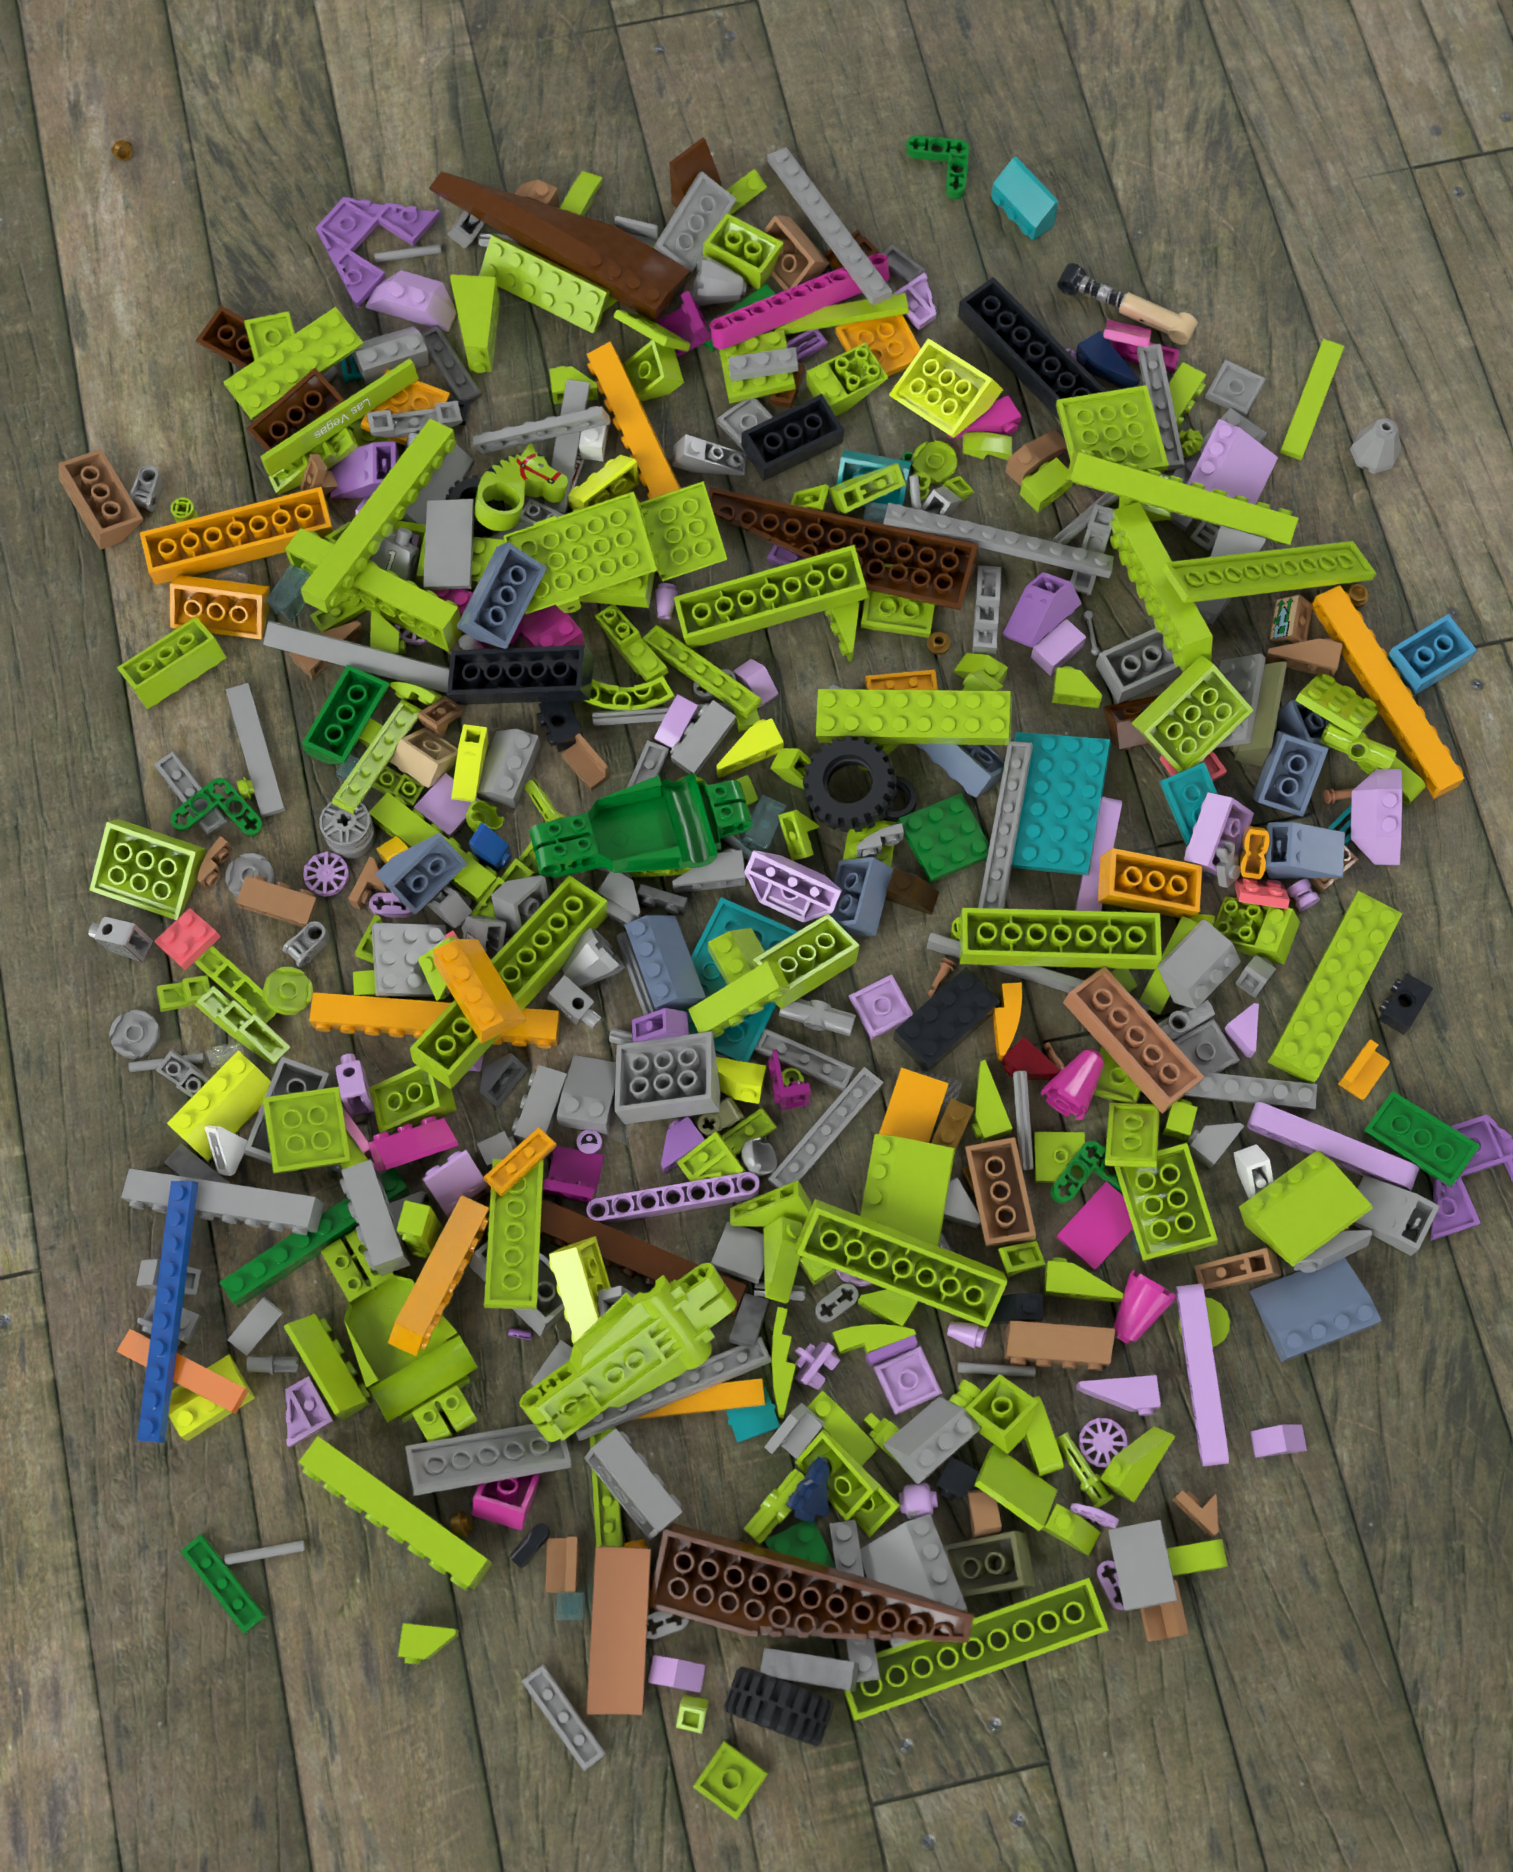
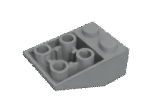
M1364 1175L1357 1189L1369 1201L1373 1209L1352 1225L1362 1230H1371L1372 1235L1410 1256L1419 1250L1440 1206L1416 1193Z

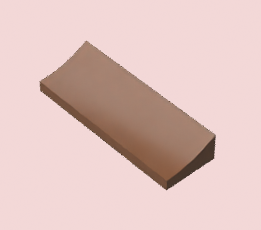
M1105 966L1070 991L1063 1003L1162 1114L1205 1078Z
M596 1547L587 1715L643 1714L651 1548Z

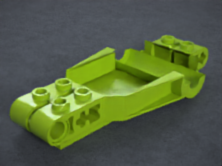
M354 1230L345 1235L355 1253L352 1256L341 1238L320 1251L349 1301L344 1322L365 1385L377 1402L387 1423L398 1416L403 1423L414 1417L428 1442L449 1439L453 1434L441 1415L442 1412L445 1411L457 1433L478 1421L461 1391V1388L471 1383L467 1374L476 1370L478 1366L458 1332L443 1315L437 1327L434 1328L426 1349L420 1348L417 1356L388 1343L394 1323L415 1283L412 1279L396 1276L394 1272L381 1276L377 1270L373 1271L364 1255V1251L368 1250L367 1246H364L358 1237L357 1231ZM357 1262H360L369 1279H364L356 1265Z
M703 1263L678 1281L674 1279L671 1283L663 1275L655 1281L654 1289L648 1293L639 1292L631 1298L626 1292L574 1343L568 1362L523 1394L519 1402L520 1407L548 1442H554L559 1439L565 1440L608 1407H622L687 1370L697 1368L709 1358L712 1352L710 1340L715 1337L709 1328L730 1314L737 1304L735 1297L711 1263Z

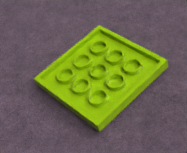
M1147 385L1057 400L1056 407L1070 462L1073 453H1081V449L1095 452L1094 457L1103 459V456L1117 459L1116 463L1125 466L1126 462L1139 466L1138 470L1147 472L1148 469L1156 471L1168 469L1169 464Z

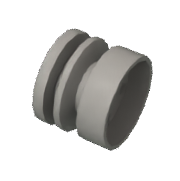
M332 802L323 809L319 818L320 829L333 853L345 859H354L365 855L373 847L376 839V829L365 805L361 803L354 814L345 811Z

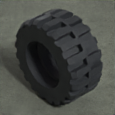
M845 736L843 741H839L838 737L831 739L833 744L827 746L824 743L819 747L820 752L818 754L814 752L810 757L811 763L806 764L804 770L806 777L803 778L805 797L817 818L821 822H825L832 829L837 827L840 828L841 832H849V829L860 832L862 827L867 825L870 829L875 826L874 822L877 819L882 821L886 817L885 812L891 810L894 805L893 798H896L897 779L892 763L885 751L880 750L879 745L874 742L868 743L866 738L859 737L858 740H854L853 736ZM849 765L866 768L872 776L873 785L870 792L863 799L855 803L845 804L835 801L830 796L828 783L837 770Z
M744 1666L736 1670L724 1704L725 1712L815 1747L822 1743L834 1708L833 1702L830 1699Z

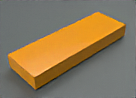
M935 670L865 676L866 690H938Z
M538 1127L484 1176V1181L502 1197L557 1147V1143Z

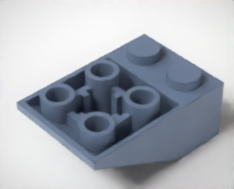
M1294 822L1268 823L1269 847L1266 852V870L1269 879L1343 878L1345 832Z

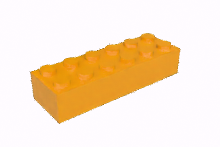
M463 1195L460 1196L394 1323L388 1341L389 1344L414 1356H417L420 1348L426 1349L434 1328L439 1324L445 1307L448 1306L456 1285L459 1284L467 1264L472 1259L477 1244L480 1243L489 1222V1218L486 1217L489 1210L488 1207Z

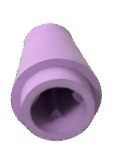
M669 583L658 584V589L655 590L658 618L671 619L675 606L673 597L678 596L676 585Z
M951 1321L947 1336L974 1349L976 1347L982 1348L987 1328L977 1323Z

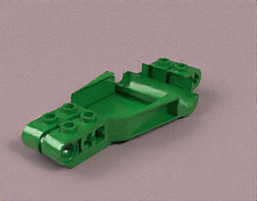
M694 773L686 775L683 780L678 782H671L669 779L660 781V777L657 775L597 799L588 813L536 824L530 829L529 833L540 875L544 877L552 876L554 879L602 867L613 873L670 870L687 867L700 868L712 863L717 858V850L721 849L720 838L744 833L752 828L753 822L746 804L742 785L739 781L730 780L706 786L705 781L704 783H697Z

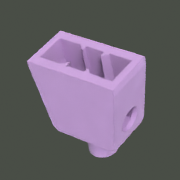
M354 1054L341 1056V1065H337L335 1069L341 1099L349 1116L352 1118L374 1112L367 1076L361 1062L356 1060Z

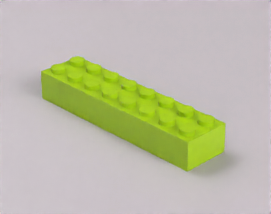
M1140 502L1114 509L1113 520L1110 521L1113 535L1110 536L1113 549L1118 550L1121 564L1123 566L1126 565L1130 581L1135 582L1139 598L1144 599L1148 615L1153 616L1157 632L1162 633L1166 649L1171 650L1175 666L1180 667L1181 671L1184 672L1201 655L1211 662L1213 636L1195 603H1183L1162 571L1164 563L1172 561Z
M300 528L285 548L294 573L308 580L335 542L331 540L326 541L314 531L310 530L308 532ZM371 560L367 561L366 568L355 577L352 587L348 590L346 589L343 595L348 594L351 596L348 598L350 601L352 597H360L359 605L366 603L368 605L365 607L366 610L370 612L377 611L387 621L414 633L416 636L448 652L452 650L463 634V631L457 628L461 616L455 603L438 598L430 590L424 591L420 589L414 582L410 580L405 581L399 578L393 571H385L379 568Z
M855 545L673 598L684 640L687 646L693 649L867 599L869 596Z
M818 689L816 737L819 743H832L831 739L837 737L839 741H843L845 736H853L854 740L863 737L867 739L868 743L874 742L876 744L1010 745L1012 695L1011 691Z
M1360 891L1356 893L1267 1063L1305 1083L1314 1084L1323 1070L1403 913Z
M962 908L959 917L960 964L1103 968L1105 966L1106 968L1157 969L1162 960L1160 913Z
M817 1199L812 1204L795 1244L797 1255L987 1328L1008 1282L1005 1273L1001 1270Z
M319 1436L316 1437L298 1462L304 1466L302 1470L304 1474L317 1483L322 1479L325 1482L322 1486L338 1498L344 1495L346 1497L344 1500L345 1504L359 1513L363 1510L367 1512L365 1518L380 1529L385 1525L389 1528L386 1534L401 1544L407 1541L410 1544L407 1547L408 1550L421 1559H424L425 1556L430 1558L431 1561L428 1564L443 1575L448 1571L452 1574L450 1580L465 1591L468 1587L475 1590L493 1563Z

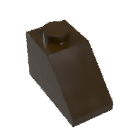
M895 869L887 889L886 900L932 915L939 891L920 877Z

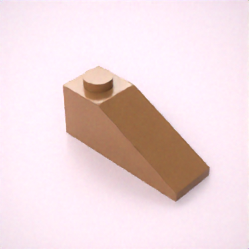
M1054 429L1025 444L1008 458L1006 473L1022 486L1021 482L1029 474L1034 475L1046 461L1051 462L1067 449L1065 438Z
M355 621L318 634L355 643L364 632L361 623ZM290 652L294 663L313 680L332 664L331 662Z
M1318 638L1270 648L1265 655V663L1270 664L1283 661L1287 662L1286 668L1315 675L1319 673L1328 674L1333 677L1338 669L1342 643L1329 638Z
M1269 1248L1194 1266L1198 1284L1202 1283L1204 1291L1281 1276L1277 1254Z

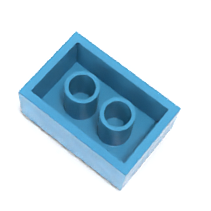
M1449 614L1393 647L1388 654V660L1399 671L1400 679L1405 687L1410 688L1414 697L1469 663L1477 649Z

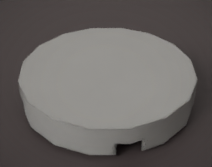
M244 853L235 861L233 860L228 865L225 873V881L230 892L238 898L245 876L253 877V874L265 877L268 883L274 884L275 872L270 862L264 856L256 853Z
M130 1010V1012L119 1015L112 1023L109 1032L111 1044L115 1051L125 1058H143L152 1053L158 1045L160 1027L154 1017L147 1012Z

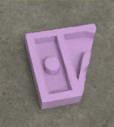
M925 273L892 294L906 293L909 313L904 315L918 330L936 319L937 313L932 303V294L929 290Z
M309 1376L286 1389V1444L291 1448L334 1423V1420Z

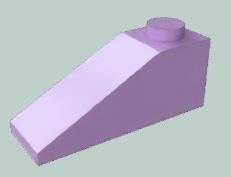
M1157 1375L1079 1381L1076 1385L1077 1391L1127 1411L1138 1412L1139 1416L1153 1415L1154 1410L1161 1407Z

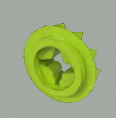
M1190 428L1179 433L1180 443H1184L1181 445L1183 458L1194 455L1203 446L1204 440L1199 430L1193 431Z

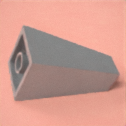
M1220 525L1209 557L1260 552L1266 538ZM1231 598L1195 602V605L1205 623L1213 625Z

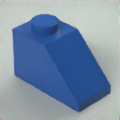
M481 823L469 841L471 851L479 859L480 863L491 867L499 873L501 868L506 867L511 860L512 855L509 844L488 826Z

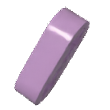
M376 893L370 898L369 907L374 915L406 918L413 915L407 907L406 910H402L401 906H395L403 904L393 893ZM380 900H383L386 905L382 906L381 910H378L375 904H379Z
M1104 1561L1096 1569L1097 1580L1110 1606L1115 1610H1124V1605L1122 1606L1120 1602L1115 1603L1114 1598L1117 1596L1114 1590L1115 1586H1117L1121 1593L1115 1562ZM1104 1566L1115 1570V1573L1112 1574L1115 1584L1112 1585L1108 1577L1103 1578L1101 1573L1105 1571Z

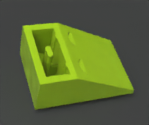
M865 342L808 370L806 386L813 397L822 394L835 416H838L848 411L888 379V376Z
M1225 896L1213 927L1233 943L1235 950L1252 957L1255 955L1265 957L1273 963L1285 965L1300 921L1291 908L1284 909L1239 902L1238 898Z

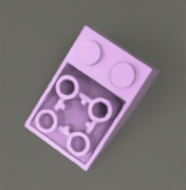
M467 1150L462 1153L460 1151L455 1152L447 1159V1163L441 1167L435 1166L426 1173V1177L423 1178L432 1196L448 1219L461 1195L476 1202L491 1191Z

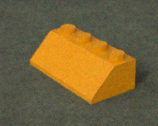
M178 575L170 583V628L177 629L194 617H197L210 633L262 640L269 613L270 586Z
M455 939L433 950L434 965L481 1044L526 1022L524 1015L478 939Z

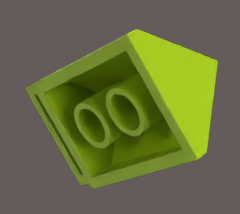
M825 1429L817 1435L795 1461L806 1474L808 1467L818 1456L828 1459V1501L846 1521L851 1518L856 1520V1523L869 1538L900 1511V1505Z

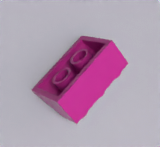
M432 1116L421 1120L422 1125L414 1128L412 1123L398 1127V1133L390 1136L388 1131L374 1135L375 1141L369 1142L368 1146L375 1167L378 1171H383L459 1146L445 1119L436 1120V1117Z

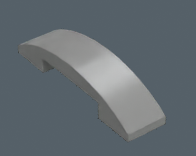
M458 401L436 403L434 409L391 414L390 410L367 413L371 435L379 437H408L416 430L421 431L429 419L449 428L462 423Z
M1097 504L1094 505L1082 549L1104 553L1111 532L1110 521L1113 520L1114 509ZM1074 570L1070 582L1075 591L1091 595L1097 575Z

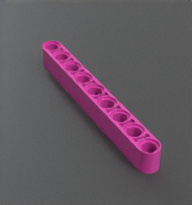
M884 254L869 256L868 259L885 282H887L890 278L888 257ZM845 267L839 268L713 320L710 323L713 346L717 349L731 347L821 308L862 293V291Z

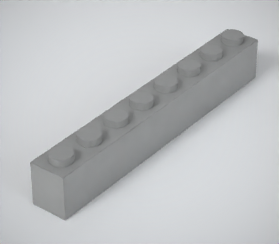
M129 1169L121 1196L122 1199L130 1203L129 1206L132 1208L144 1210L145 1206L152 1207L153 1211L167 1213L171 1181H194L198 1183L194 1214H199V1218L213 1220L214 1217L222 1218L221 1221L230 1224L244 1221L245 1225L260 1228L261 1224L269 1225V1229L281 1232L284 1228L292 1229L293 1233L307 1235V1232L317 1233L324 1207L322 1201L312 1196Z

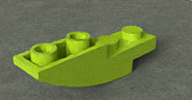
M610 605L595 615V619L607 637L638 676L641 675L648 683L669 673L666 665L642 640L639 631L616 605Z

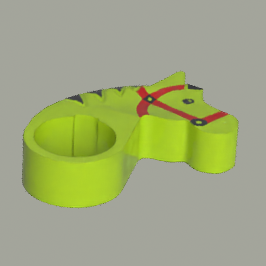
M530 443L523 453L506 457L485 472L478 485L474 509L475 516L483 526L496 531L513 529L519 524L521 519L524 495L532 497L542 496L549 502L560 503L565 498L568 486L567 477L551 468L544 459L545 456L535 452L533 444ZM492 499L497 501L504 500L513 510L498 511L489 507L485 502Z

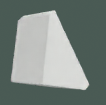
M206 1126L205 1131L218 1174L234 1175L244 1154L247 1140L222 1127Z

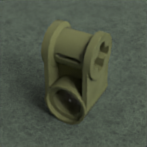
M729 1097L720 1102V1112L703 1114L698 1120L697 1129L704 1139H707L714 1132L722 1135L742 1122L745 1116L732 1097ZM706 1123L708 1126L713 1125V1130L709 1128L704 1129V1125Z

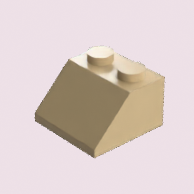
M424 727L400 739L391 763L397 766L403 773H407L415 778L419 784L429 788L435 785L454 766L457 761L458 748Z

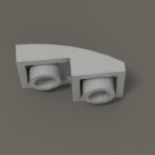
M902 823L883 828L862 840L857 845V858L876 857L878 854H881L882 844L891 846L902 841L904 834Z
M172 1049L156 1068L157 1072L175 1083L176 1088L191 1098L210 1080L197 1067Z
M263 1297L229 1337L228 1341L246 1356L250 1355L262 1338L283 1315V1312L267 1298Z

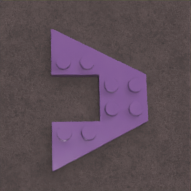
M343 197L318 224L316 230L356 308H359L371 295L375 287L386 278L385 272L354 253L374 229L381 225L414 247L441 215L437 209L435 212L418 210L414 206L403 207L402 205L392 203L380 205L373 204L369 200L357 201L354 198Z
M1487 1114L1450 1126L1479 1144L1480 1148L1452 1188L1435 1178L1433 1203L1440 1207L1431 1224V1241L1480 1224L1461 1177L1504 1163L1513 1183L1512 1136L1504 1129L1499 1128L1496 1122Z

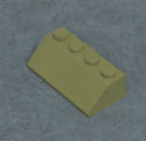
M1281 661L1264 665L1251 743L1232 746V752H1236L1234 761L1263 766L1272 748L1287 662Z

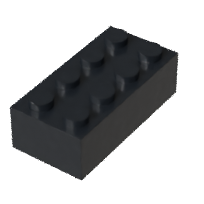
M820 394L743 431L741 446L762 481H765L842 444L844 429L824 396Z
M965 967L894 1031L893 1039L926 1073H929L993 1015L994 1008H999L1001 1001Z

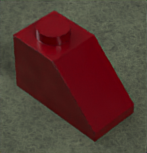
M1025 1037L1003 1057L1001 1062L1004 1065V1071L1009 1076L1013 1077L1015 1071H1026L1027 1080H1052L1060 1072V1069Z

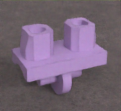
M822 1341L817 1347L810 1343L805 1350L797 1347L795 1353L800 1357L795 1364L800 1370L794 1379L801 1384L808 1385L814 1389H820L826 1378L817 1372L823 1364L829 1370H833L840 1362L839 1357L832 1351L834 1347L830 1343L826 1344Z

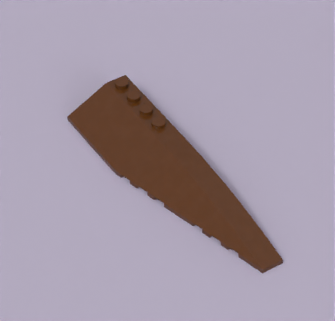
M443 171L439 173L429 187L430 191L547 260L610 290V297L654 323L660 318L691 273V270L614 225Z
M711 487L708 492L714 515L804 559L855 545L865 585L870 591L961 610L978 560V544ZM884 564H892L893 566L885 567Z

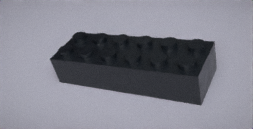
M585 645L451 650L447 696L458 705L587 701L591 697L594 655Z

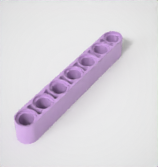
M1102 797L1089 876L1082 875L1075 911H1101L1103 903L1097 902L1100 856L1114 847L1122 806L1121 800Z
M1255 1103L1247 1123L1248 1129L1310 1155L1319 1150L1341 1168L1361 1176L1366 1175L1410 1192L1419 1171V1167L1411 1162L1265 1103Z
M744 1172L596 1198L588 1203L587 1214L590 1219L608 1225L750 1200L758 1195L759 1179L754 1173ZM745 1181H751L755 1184V1187L751 1191H745L741 1185ZM721 1185H726L730 1188V1192L727 1195H720L716 1192L717 1188ZM697 1189L703 1190L705 1196L700 1200H696L691 1196L693 1191ZM671 1194H677L681 1198L676 1204H670L666 1199ZM647 1198L654 1199L656 1202L650 1209L642 1206V1202ZM620 1203H628L631 1206L626 1213L618 1212L617 1207ZM596 1207H602L605 1209V1214L602 1217H594L592 1211Z
M1201 1283L1176 1286L1177 1304L1202 1467L1229 1464L1203 1285Z

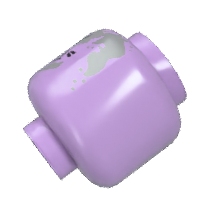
M927 1483L906 1485L903 1492L899 1493L901 1513L906 1514L909 1519H916L927 1514L932 1516L933 1508L938 1507L937 1492H931L930 1486Z

